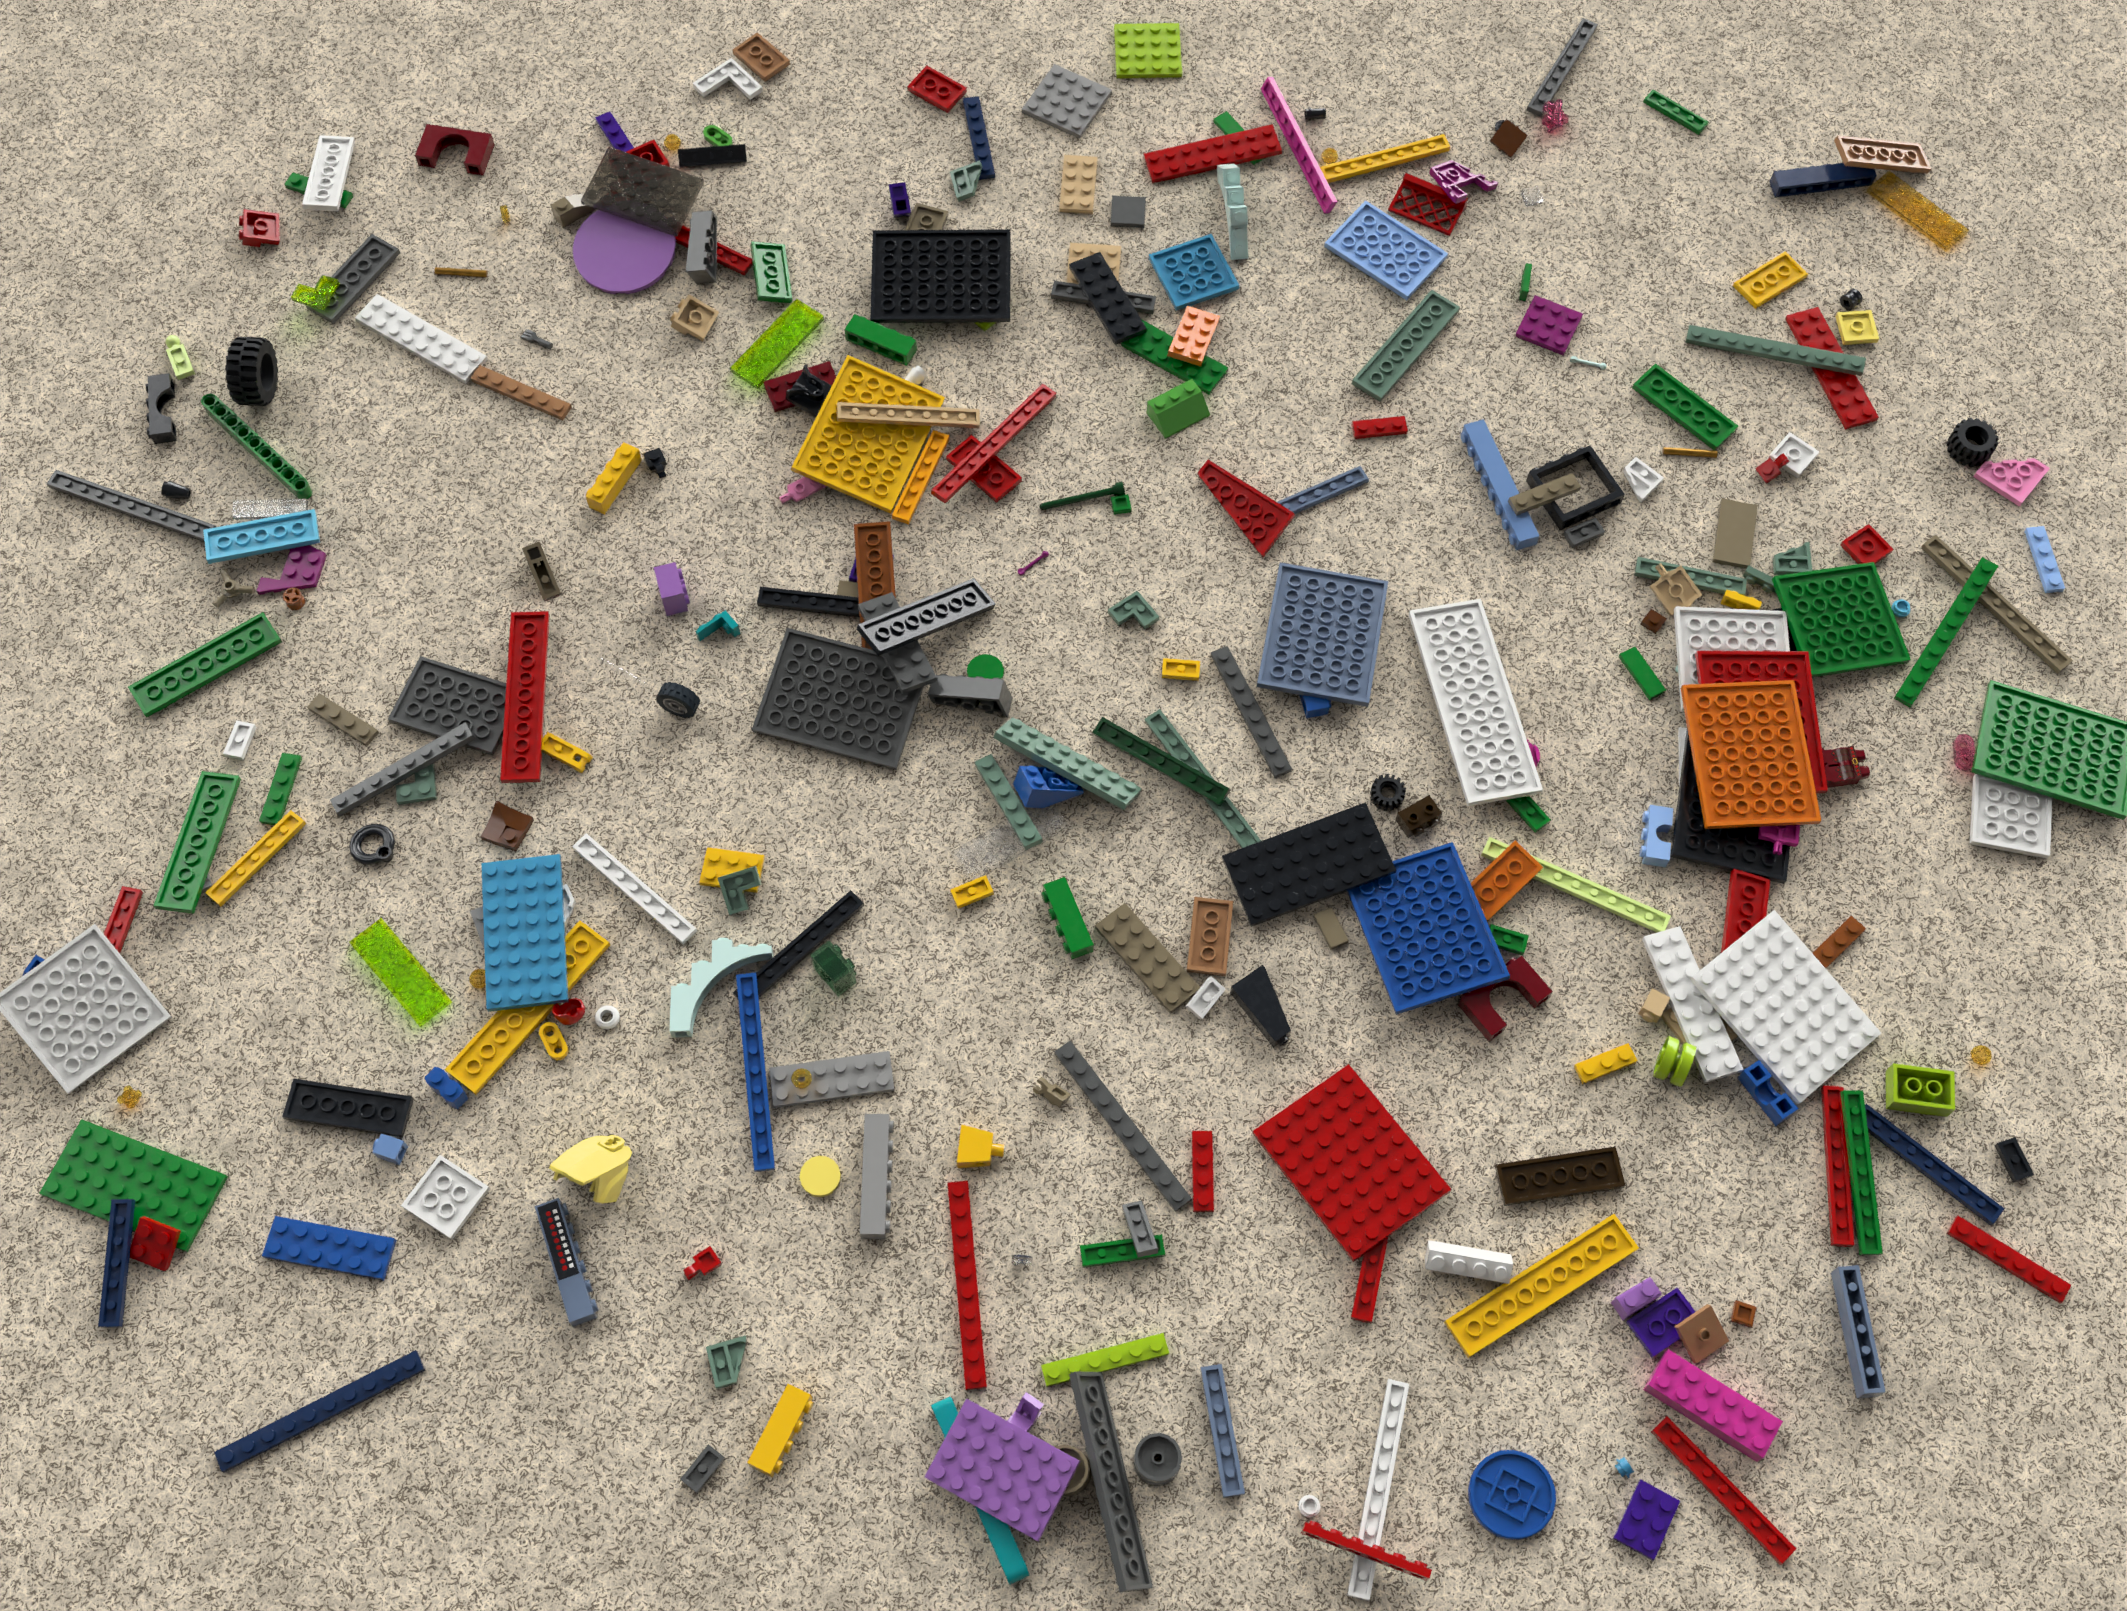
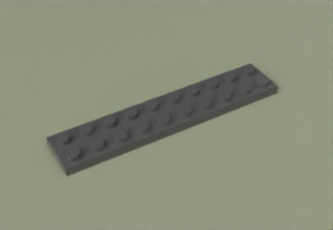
M1073 1372L1069 1374L1071 1387L1075 1397L1076 1409L1085 1440L1086 1452L1091 1466V1474L1094 1479L1096 1495L1101 1509V1517L1104 1522L1106 1539L1110 1548L1111 1561L1114 1566L1119 1592L1151 1589L1153 1584L1102 1372Z

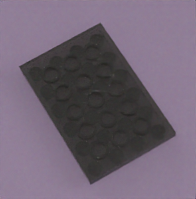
M608 147L581 199V203L677 237L704 184L703 178Z

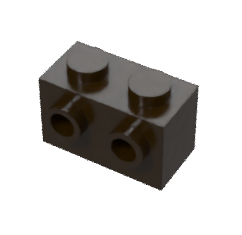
M1428 795L1398 812L1395 821L1408 838L1413 835L1417 837L1427 827L1433 828L1438 825L1442 812L1431 796Z

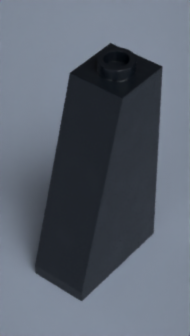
M1261 965L1232 985L1230 994L1274 1048L1278 1044L1283 1046L1289 1041L1288 1037L1290 1036L1291 1029L1265 967Z

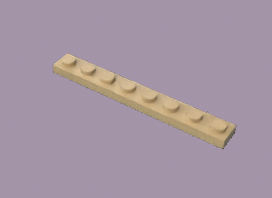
M837 402V422L961 428L980 427L979 409Z

